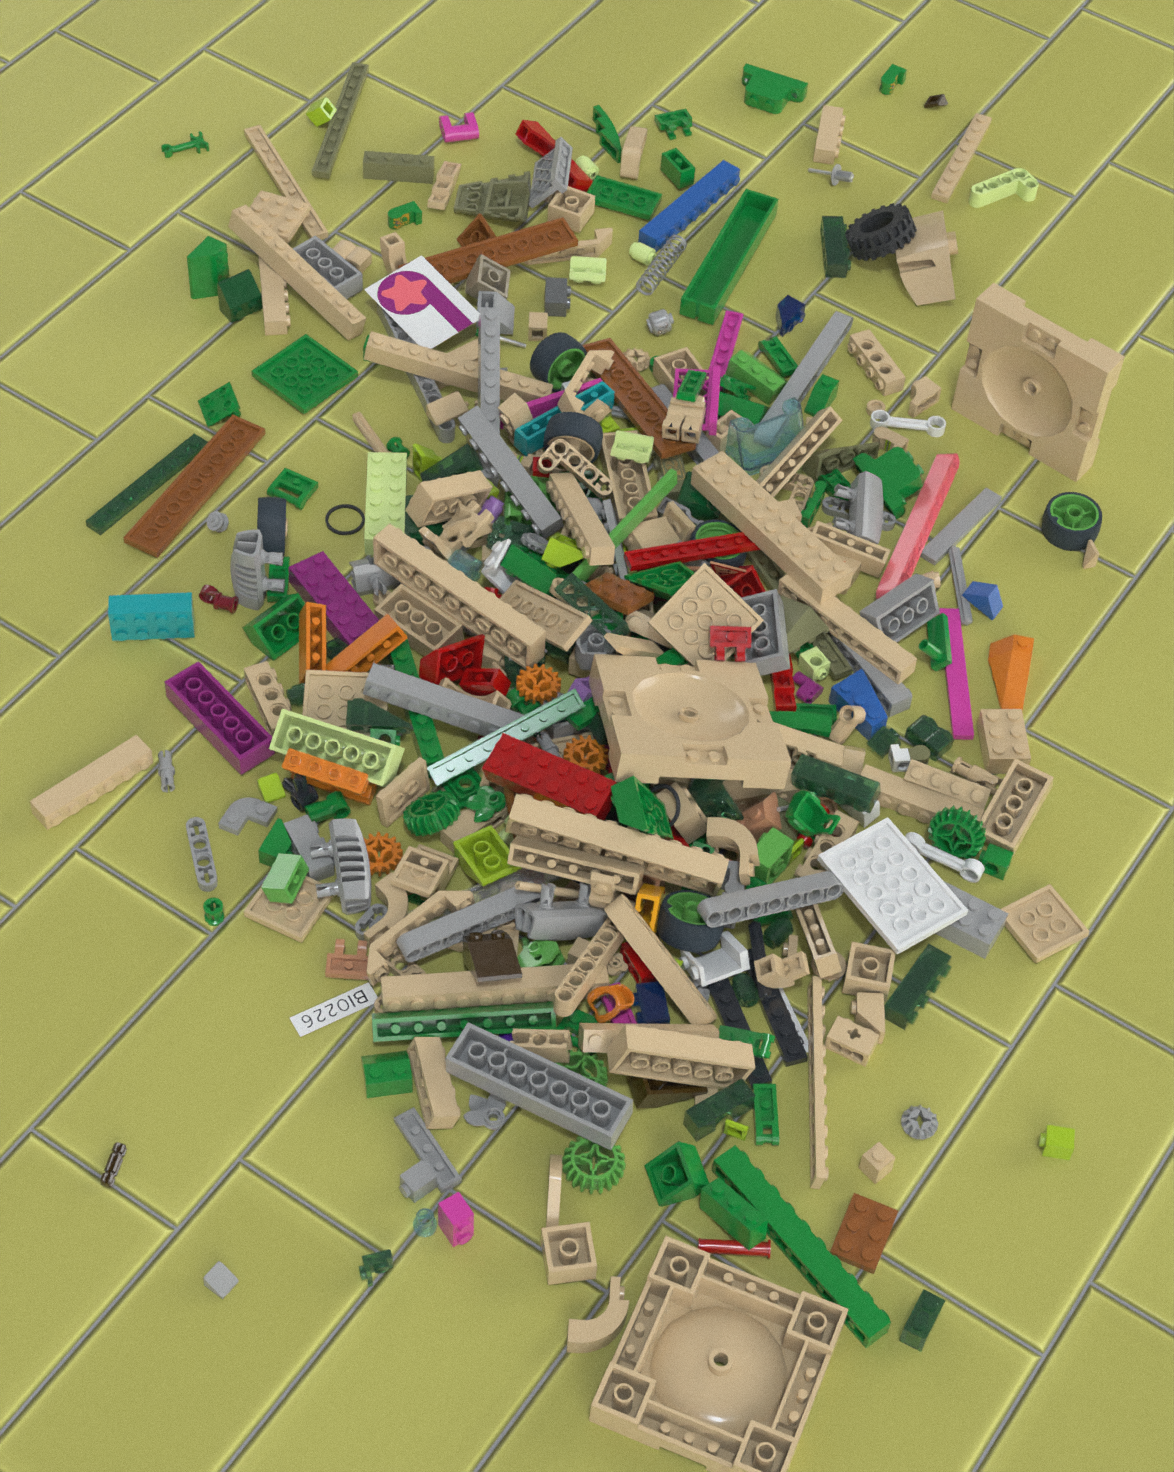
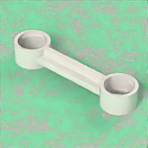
M876 410L871 414L870 426L874 430L877 427L925 430L932 437H940L944 434L946 421L940 416H932L928 420L890 417L886 411ZM875 419H881L884 422H878ZM931 425H937V426H939V427H941V428H935V427H932Z
M909 832L905 835V838L919 854L959 871L962 878L968 882H978L985 871L983 864L976 859L962 860L926 844L924 838L917 833Z

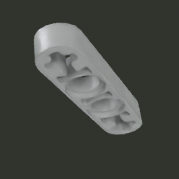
M835 497L824 498L822 511L825 514L849 520V514L844 510L850 508V501ZM883 511V531H891L894 528L896 518L893 514Z
M193 817L187 821L186 831L197 883L202 891L210 892L217 887L218 881L207 828L202 818ZM194 826H198L199 828L198 835H195V830L193 828ZM198 842L206 844L201 849L195 848L194 845ZM206 859L209 861V864L207 866H199L198 862ZM208 873L209 883H206L204 874Z

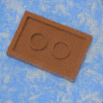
M608 572L581 586V592L589 598L626 615L654 601V593Z
M854 1193L830 1253L836 1255L842 1262L874 1274L899 1210Z

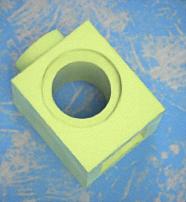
M816 646L800 654L798 668L813 681L823 680L828 676L830 661Z

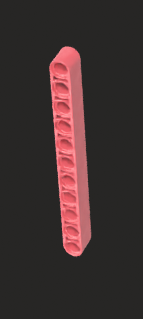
M957 453L936 455L877 587L876 599H879L912 576L958 471L960 461Z

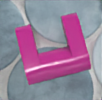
M464 113L465 124L455 126L451 125L448 115L439 116V127L444 142L479 139V128L474 113Z

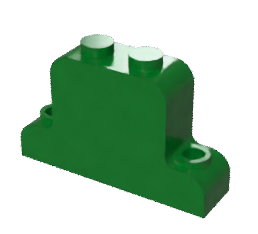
M747 63L743 67L742 84L746 86L744 103L748 106L772 114H779L789 101L800 103L806 98L808 83Z
M894 447L877 459H873L872 456L866 453H861L853 458L859 473L867 471L882 480L883 504L895 516L896 520L902 517L906 512L905 505L907 503L905 498L921 489L924 485L922 478L924 471L919 464L915 465L909 451L905 452L901 447Z

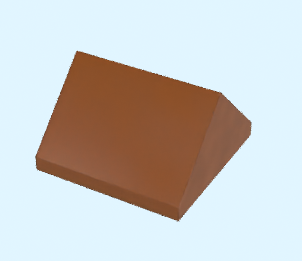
M479 213L459 235L457 241L463 247L497 236L483 215Z

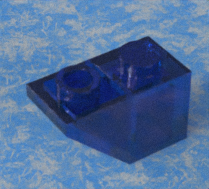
M787 295L777 304L776 322L779 335L782 337L791 332L799 322L801 323L806 315V304L790 295Z

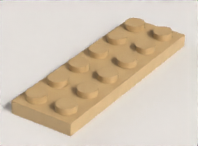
M515 580L500 598V600L510 604L520 614L526 615L533 623L542 626L546 631L545 641L566 652L593 621L589 615L518 580Z

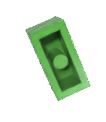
M279 853L261 887L269 901L293 903L309 871V867L301 855Z

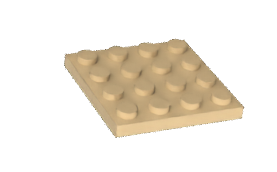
M704 563L647 623L690 665L694 666L696 660L714 661L715 648L709 647V626L751 627L752 633L764 620ZM725 648V661L733 654L736 648Z
M306 670L302 714L304 716L370 737V729L387 728L388 702L363 694L369 673ZM386 736L381 737L380 740L386 742Z

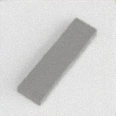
M414 1107L394 1117V1123L419 1161L423 1160L437 1176V1188L441 1194L462 1183V1178L430 1130L426 1129L424 1121Z

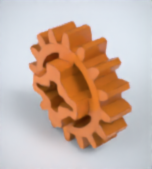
M534 664L533 668L526 666V671L520 670V675H517L516 690H519V696L525 695V701L532 699L533 704L536 701L544 704V700L550 702L552 697L557 698L558 692L561 691V678L558 677V672L552 673L553 668L549 667L546 669L545 664H542L541 667Z
M580 735L579 740L572 738V743H566V748L563 750V759L600 774V770H605L606 764H608L609 750L605 748L604 742L599 744V738L591 740V735H588L587 739H584Z
M377 832L375 837L371 833L368 834L369 839L364 838L367 848L371 876L375 872H378L379 877H381L382 872L388 875L390 869L396 870L397 864H399L403 857L401 843H396L395 836L389 839L388 833L381 836L380 832Z

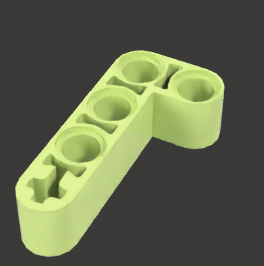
M1015 168L973 185L969 196V205L974 208H980L1015 193L1024 201L1030 202L1036 198L1039 182L1027 170Z

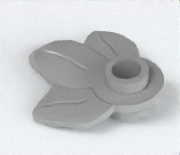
M490 1094L488 1099L477 1095H470L469 1108L471 1111L465 1113L463 1117L472 1126H485L491 1130L499 1129L505 1122L503 1111L506 1102L494 1094ZM490 1118H496L497 1120H496V1121H491V1120H489V1119H490Z

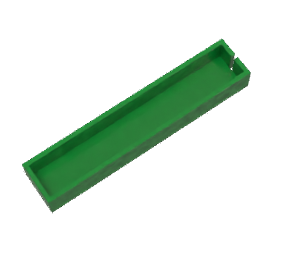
M745 189L681 297L680 315L693 319L698 317L699 321L714 325L776 217L778 198Z

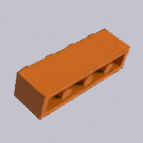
M306 602L299 613V685L305 686L306 670L326 671V605Z
M386 614L328 662L326 669L328 671L366 673L372 668L373 663L377 664L408 637L390 615Z

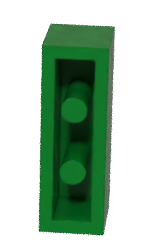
M718 1177L701 1188L699 1208L748 1251L766 1239L768 1219Z

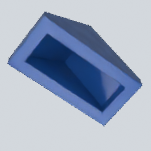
M973 581L962 594L964 598L991 620L1003 608L996 584Z

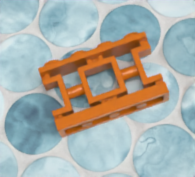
M291 748L288 749L282 764L284 770L292 773L290 777L294 779L295 774L305 776L307 784L330 793L341 791L345 798L369 806L378 787L376 784L369 782L367 773Z

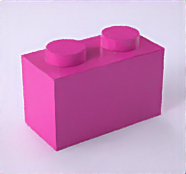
M459 1192L438 1203V1226L452 1247L458 1244L463 1245L474 1236V1213Z

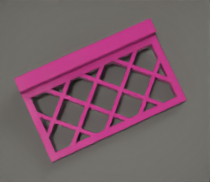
M713 366V370L675 368L674 398L683 382L679 375L686 376L688 370L707 373L709 379L705 381L702 387L707 392L704 395L706 415L702 431H709V435L716 436L721 366Z

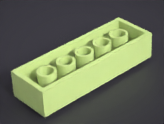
M368 452L364 533L365 555H374L373 537L388 524L401 529L405 533L407 453Z
M285 709L281 710L269 747L270 750L285 755L288 749L291 748L367 773L369 782L383 787L389 785L396 777L405 748Z

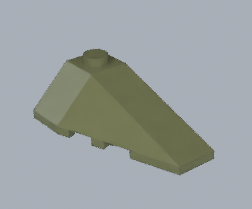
M875 442L819 450L807 459L803 464L802 470L813 479L815 484L818 481L819 475L829 474L833 469H838L843 473L855 468L853 458L861 453H866L872 456L873 459L877 458L880 444Z

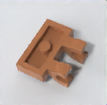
M336 939L334 954H327L325 977L369 980L367 975V941L358 940L357 955L345 954V939Z

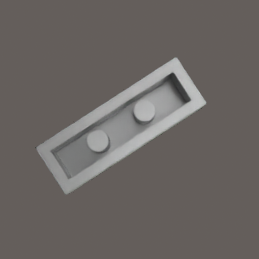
M307 814L284 823L292 843L294 855H301L309 867L306 876L316 881L334 876V857L327 855L311 858L310 844L326 843L323 837L320 838L318 835L319 830L316 822H311Z

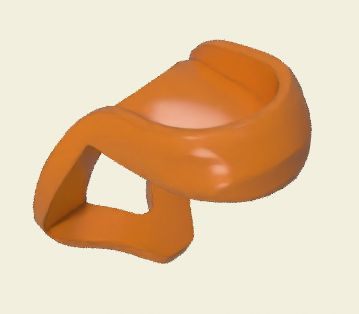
M623 984L600 986L588 994L587 1002L592 1011L595 1012L597 1022L606 1023L613 1019L620 1011L628 1010L634 1003V995ZM602 994L612 995L616 1003L614 1009L600 1015L593 1002Z

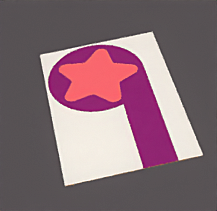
M422 255L364 289L418 345L430 349L478 321L480 314Z

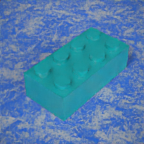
M192 592L110 595L108 598V617L112 641L195 637Z

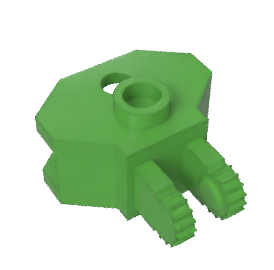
M527 937L522 938L523 950L517 957L520 968L554 966L565 963L564 956L557 942L546 940L530 942Z

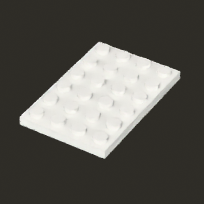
M888 817L818 855L817 860L826 871L834 874L843 885L846 895L896 954L926 939L968 913V909Z

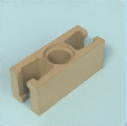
M513 1029L512 1036L514 1041H510L511 1043L552 1062L569 1063L570 1053L568 1050H572L569 1030Z

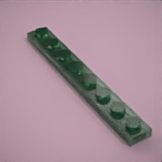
M195 433L89 517L86 520V526L101 536L186 467L208 442Z

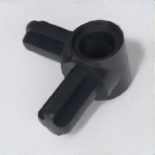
M295 774L294 779L286 777L281 783L283 788L290 793L291 802L299 811H303L305 809L304 806L313 804L319 799L314 787L307 784L305 776Z

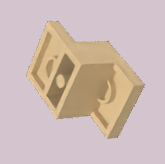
M421 844L417 848L408 846L390 878V884L430 898L436 892L445 890L459 864V858Z

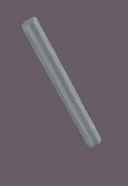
M952 546L948 552L961 624L968 626L973 622L970 602L962 596L967 589L961 552L959 547Z

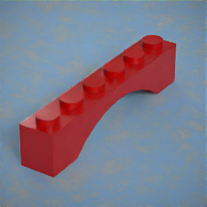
M522 119L515 135L525 145L543 157L555 148L556 141L539 122ZM571 158L568 186L587 193L593 181Z

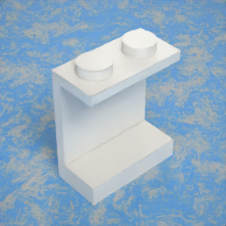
M510 539L502 542L498 541L493 545L492 552L484 561L485 565L481 571L502 594L506 592L515 580L521 581L517 576L512 577L505 572L506 569L500 565L507 554L506 550L511 543Z
M728 930L722 932L720 938L721 949L694 958L690 952L680 950L681 957L679 960L683 961L682 969L687 970L691 978L696 980L702 987L750 969L747 949Z

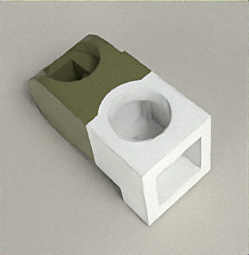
M899 744L890 745L888 753L892 773L907 771L911 759L928 765L930 750L923 745L900 749Z

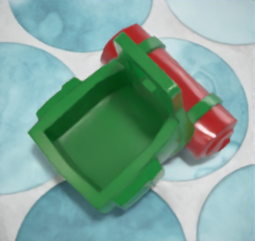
M800 790L796 794L785 814L789 824L798 831L797 840L800 838L804 839L803 848L809 849L812 843H814L817 834H832L841 819L839 815H831L829 809L825 805L820 804V799L811 791ZM833 820L832 824L824 829V823Z

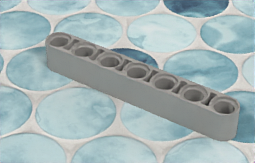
M825 871L706 898L698 904L697 912L708 927H719L835 900L842 895L844 887L832 872Z
M513 887L406 932L397 939L396 943L407 962L417 961L462 942L463 936H468L469 933H483L515 919L516 904L537 903L540 901L541 893L516 890Z

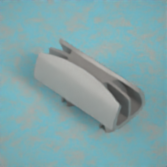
M865 471L855 478L851 483V488L840 484L835 486L834 496L849 499L850 508L849 520L835 516L832 521L834 524L832 527L845 530L847 533L879 544L883 525L882 480L876 475Z
M246 530L236 534L230 562L231 579L235 596L239 598L238 604L258 611L264 605L266 590L280 592L285 590V579H269L265 576L266 563L282 566L283 552H266L263 549V539L260 530Z
M374 557L349 562V565L353 568V571L350 572L353 578L351 583L359 596L373 593L379 596L378 590L384 595L387 590L396 589L400 584H403L375 565Z
M333 819L329 823L331 840L327 843L310 844L312 859L327 855L334 857L337 875L335 882L316 884L317 897L338 895L341 900L342 912L350 915L370 908L371 873L365 841L356 819Z
M580 882L579 897L576 901L553 902L556 885L551 883L545 885L542 883L539 902L520 903L515 906L516 929L528 933V938L536 940L555 941L573 940L578 937H594L608 918L604 909L589 904L591 884H584L583 882Z

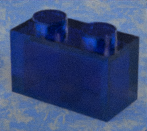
M659 981L636 984L635 993H633V1007H637V1012H635L637 1024H670L664 988Z

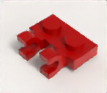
M709 626V647L715 648L714 661H725V648H736L734 662H745V649L751 648V627Z

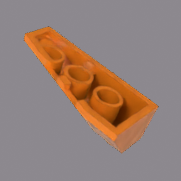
M1014 634L990 644L988 664L991 666L992 679L995 681L1000 709L1023 710L1034 638Z

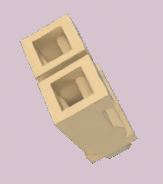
M676 396L675 398L671 397L667 416L662 424V438L679 440L682 433V441L699 444L705 418L706 403L704 402V396H698L695 402L676 399ZM668 429L677 430V433L671 434L668 432ZM686 433H695V436L689 437Z

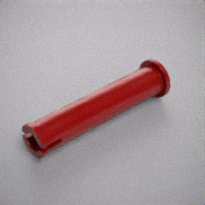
M698 1238V1249L710 1254L767 1256V1259H770L771 1240L768 1239V1242H761L748 1251L737 1240Z

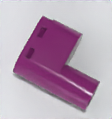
M800 671L796 672L793 676L794 682L801 686L795 696L803 702L812 704L822 694L824 687Z

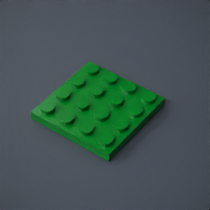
M307 334L251 371L252 377L303 414L358 377V371Z

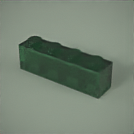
M822 216L820 235L825 277L846 278L847 271L851 270V260H848L850 249L846 247L848 242L845 237L847 224H844L843 216Z
M801 754L791 773L792 785L796 788L811 791L819 797L832 799L840 805H848L859 812L870 814L881 794L880 782Z
M928 944L884 1005L885 1019L903 1030L907 1028L909 1023L913 1025L919 1016V1009H924L927 1006L931 992L936 993L941 984L940 979L942 977L946 978L950 973L952 966L949 964L952 956Z

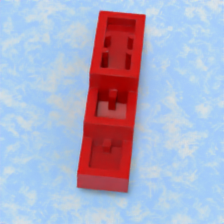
M790 653V669L770 673L775 711L796 712L793 665Z

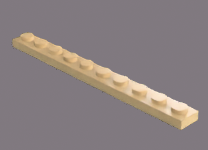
M261 125L244 129L245 137L282 196L310 204ZM310 204V211L301 223V226L309 239L317 236L320 240L328 238L327 229Z
M812 976L807 987L810 1188L820 1189L823 1182L827 1181L829 1174L828 1167H825V1160L828 1156V1146H825L828 1126L824 1125V1118L827 1115V1105L824 1104L827 1085L824 1084L823 1079L826 1076L827 1069L826 1064H823V1058L826 1054V1045L823 1044L826 1026L822 1025V1019L825 1016V1005H822L825 987L822 986V978L818 976Z

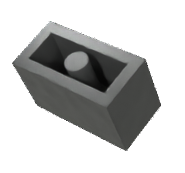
M546 277L544 313H548V316L566 317V310H570L571 298L567 297L571 296V286H567L568 278Z

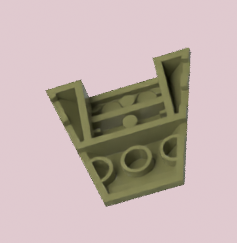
M530 171L524 172V175L515 176V174L508 175V178L498 180V177L492 178L487 183L477 181L459 185L454 211L476 217L480 213L484 218L492 220L526 222L531 193Z
M780 595L784 605L789 653H796L800 650V646L806 642L812 643L820 633L826 634L829 632L828 626L810 606Z

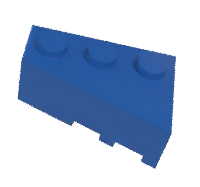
M863 669L858 670L831 687L829 703L836 705L838 712L846 705L861 706L865 710V720L861 724H857L855 729L869 742L885 732L888 716Z

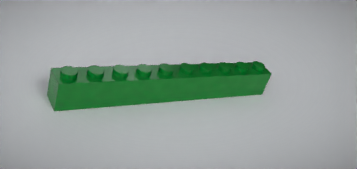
M734 1145L715 1158L712 1172L768 1219L767 1235L821 1298L848 1309L844 1324L865 1348H868L888 1333L891 1324L888 1314L883 1309L877 1307L870 1293L863 1291L858 1285L855 1276L848 1273L842 1267L840 1259L827 1250L824 1241L812 1233L809 1224L798 1217L794 1207L789 1202H785L780 1196L778 1189L774 1185H770L765 1179L763 1172L758 1167H754L746 1152L740 1151Z

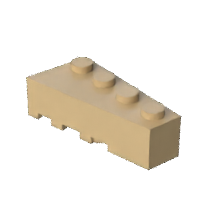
M778 724L792 761L790 769L826 763L830 776L834 778L840 777L845 746Z

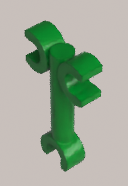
M198 131L199 136L197 137L190 133L189 142L173 146L163 144L161 145V150L164 152L165 158L172 157L175 152L196 147V152L200 154L201 148H205L207 152L209 151V143L204 141L203 133Z

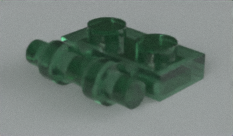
M499 516L492 525L493 530L487 537L486 547L492 549L496 542H502L506 539L511 540L506 550L507 552L512 544L523 546L520 539L523 534L529 533L530 525L511 520L509 525H505V518ZM499 534H505L504 538L499 537Z

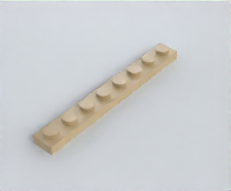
M978 113L975 114L931 195L932 199L948 203L992 121L991 117Z

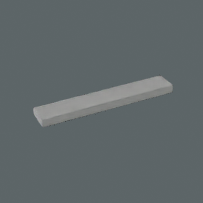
M985 488L924 547L920 557L935 566L952 546H956L1001 502L1002 497Z

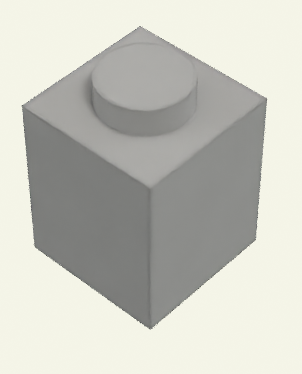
M423 1160L400 1175L399 1189L405 1198L409 1197L414 1203L437 1188V1176Z

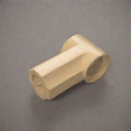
M843 706L839 712V718L831 727L829 738L843 745L857 724H861L865 720V710L861 706Z

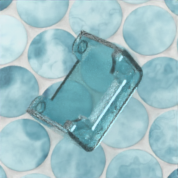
M796 397L783 402L782 410L784 414L754 425L749 419L744 417L729 421L725 453L747 474H757L763 466L770 465L804 428L802 407Z

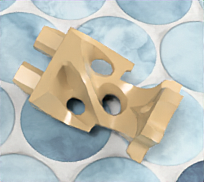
M472 500L467 506L461 503L458 504L455 515L442 526L444 530L441 536L438 537L425 526L419 530V533L424 539L422 541L423 544L427 545L436 556L449 562L455 556H463L477 538L492 531L489 524L494 520V516L487 509L480 515H477L482 509L478 503ZM454 536L458 537L456 541L449 542L450 538Z

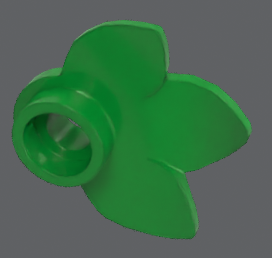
M481 786L477 788V794L470 796L465 801L464 806L476 811L474 822L480 823L492 818L495 812L503 810L506 805V798L502 792L495 791L491 786Z

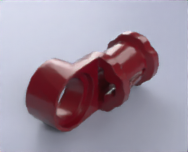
M204 585L199 593V598L205 603L212 604L216 610L220 608L234 614L238 608L239 598L237 596H225L214 586Z

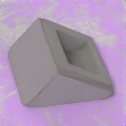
M220 1261L203 1278L204 1286L221 1299H224L239 1282L232 1272Z

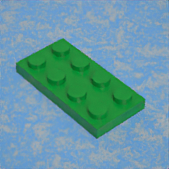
M599 175L595 177L587 193L595 196V205L649 221L662 200L661 193Z

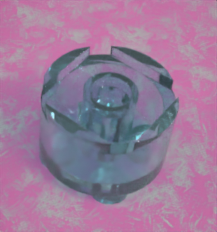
M461 549L454 551L447 562L455 569L462 571L472 581L478 582L481 576L479 570L483 562Z

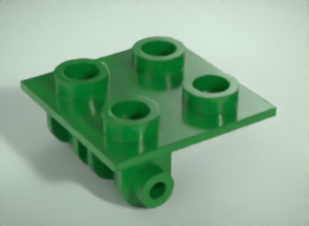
M230 381L198 400L208 428L227 416L235 415L240 417L241 415L239 410L241 408Z

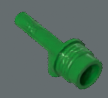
M516 688L506 694V697L512 704L511 710L514 712L520 711L521 714L526 715L541 706L538 701L535 704L530 703V700L525 701V695L519 696V690H516ZM540 732L535 734L534 737L536 738L537 735L541 736Z

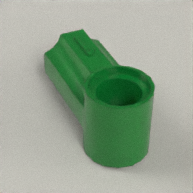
M334 791L325 800L304 806L306 815L308 814L311 822L315 821L316 823L332 817L334 819H343L351 813V809L341 791Z

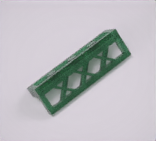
M573 573L554 588L555 592L573 608L590 617L591 611H597L602 616V619H592L593 621L590 624L603 636L608 633L604 630L605 623H610L615 628L611 634L618 635L620 633L626 636L630 633L627 622ZM569 584L574 593L565 594L562 590ZM577 598L584 599L588 606H578Z

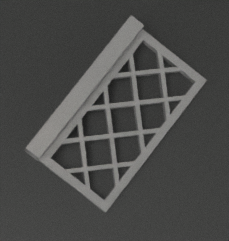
M562 137L556 140L555 148L535 162L529 206L531 208H534L557 190L561 193L567 191L573 147Z

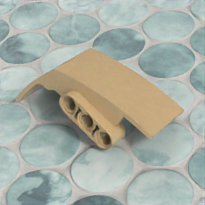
M943 210L912 218L917 229L915 237L910 238L911 242L905 243L904 248L896 250L900 276L907 291L916 305L956 299L950 263V255L958 254L955 231L946 233Z

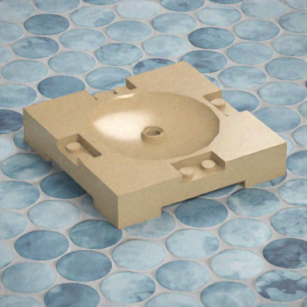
M993 283L976 298L967 342H969L965 365L959 372L951 409L997 436L1002 432L1030 448L1029 455L1077 482L1093 465L1100 442L1098 435L1111 391L1117 384L1125 356L1093 338L1088 342L1026 308V301Z
M594 654L589 685L594 704L599 706L610 747L608 756L615 782H621L634 775L641 783L658 784L659 777L740 780L742 788H785L792 761L778 723H773L767 707L769 698L756 663L696 660L694 666L657 664L655 657Z
M665 1236L612 1361H610L593 1399L589 1421L657 1450L662 1447L705 1465L706 1470L709 1472H788L809 1413L844 1326L848 1309L803 1290L801 1294H798L711 1259L710 1253ZM715 1362H722L725 1366H718Z

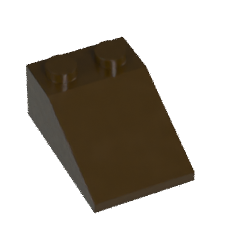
M493 930L490 934L472 932L468 936H463V962L477 982L522 978V971L512 938L507 932Z
M626 1075L637 1109L658 1108L708 1093L707 1087Z

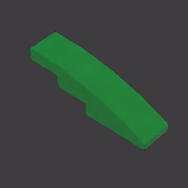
M600 105L593 106L592 120L596 124V133L600 136L599 144L617 163H621L622 148L615 126Z
M769 711L772 721L807 734L830 737L833 716L806 712Z

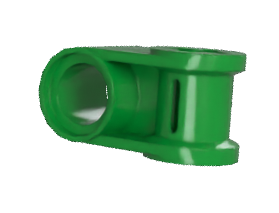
M833 469L829 474L818 476V481L821 480L826 483L825 492L829 497L849 501L847 498L834 496V489L837 484L851 488L850 482L838 469Z

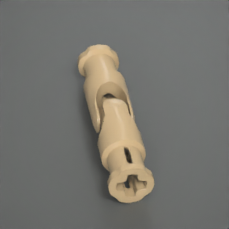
M960 756L955 760L950 771L952 774H959L966 778V780L990 788V794L995 795L998 790L996 789L997 784L1000 785L1003 779L990 774L977 765L972 766L963 761Z

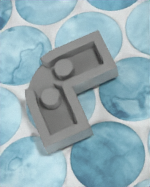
M256 798L239 799L229 806L218 823L219 828L238 836L248 820L268 827L278 812L277 806Z

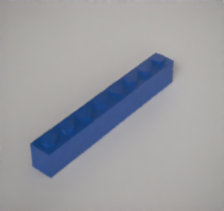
M725 160L720 162L639 230L638 243L641 242L655 249L656 252L662 249L672 235H677L682 230H685L691 222L696 221L698 216L705 213L711 205L717 203L723 195H726L730 189L738 185L740 169Z

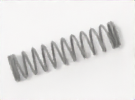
M672 235L636 282L639 292L644 295H651L660 281L663 280V277L666 276V273L669 272V269L672 268L673 264H675L676 260L686 249L687 243L683 237ZM671 240L680 241L683 244V249L677 244L672 243ZM668 248L673 249L677 255L671 253ZM666 253L671 254L674 259L669 258ZM662 257H666L671 263L666 262ZM659 261L664 262L667 267L662 266ZM656 265L662 267L664 272L660 271ZM653 269L658 271L661 276L654 273ZM650 274L656 276L658 280L653 279ZM646 278L651 279V280L655 283V285L652 284V282L649 281V280L646 279ZM639 281L642 282L646 289L652 290V292H644L639 286ZM643 281L648 282L652 289L647 288Z

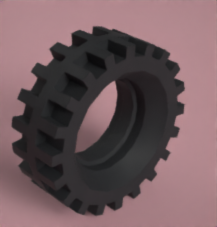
M892 203L887 207L882 205L879 209H871V212L862 214L861 218H856L854 220L855 223L848 226L849 229L845 231V237L857 260L863 259L868 261L871 258L873 261L877 257L884 258L887 254L896 253L895 250L904 248V244L910 243V238L915 237L917 229L907 206H902L900 203L895 206Z

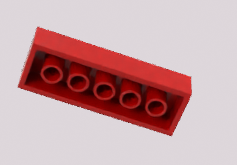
M505 733L501 735L482 767L486 779L518 794L530 795L534 800L541 802L543 800L550 801L557 807H569L574 809L576 813L583 815L592 814L602 821L605 820L613 806L611 786L617 784L614 780Z

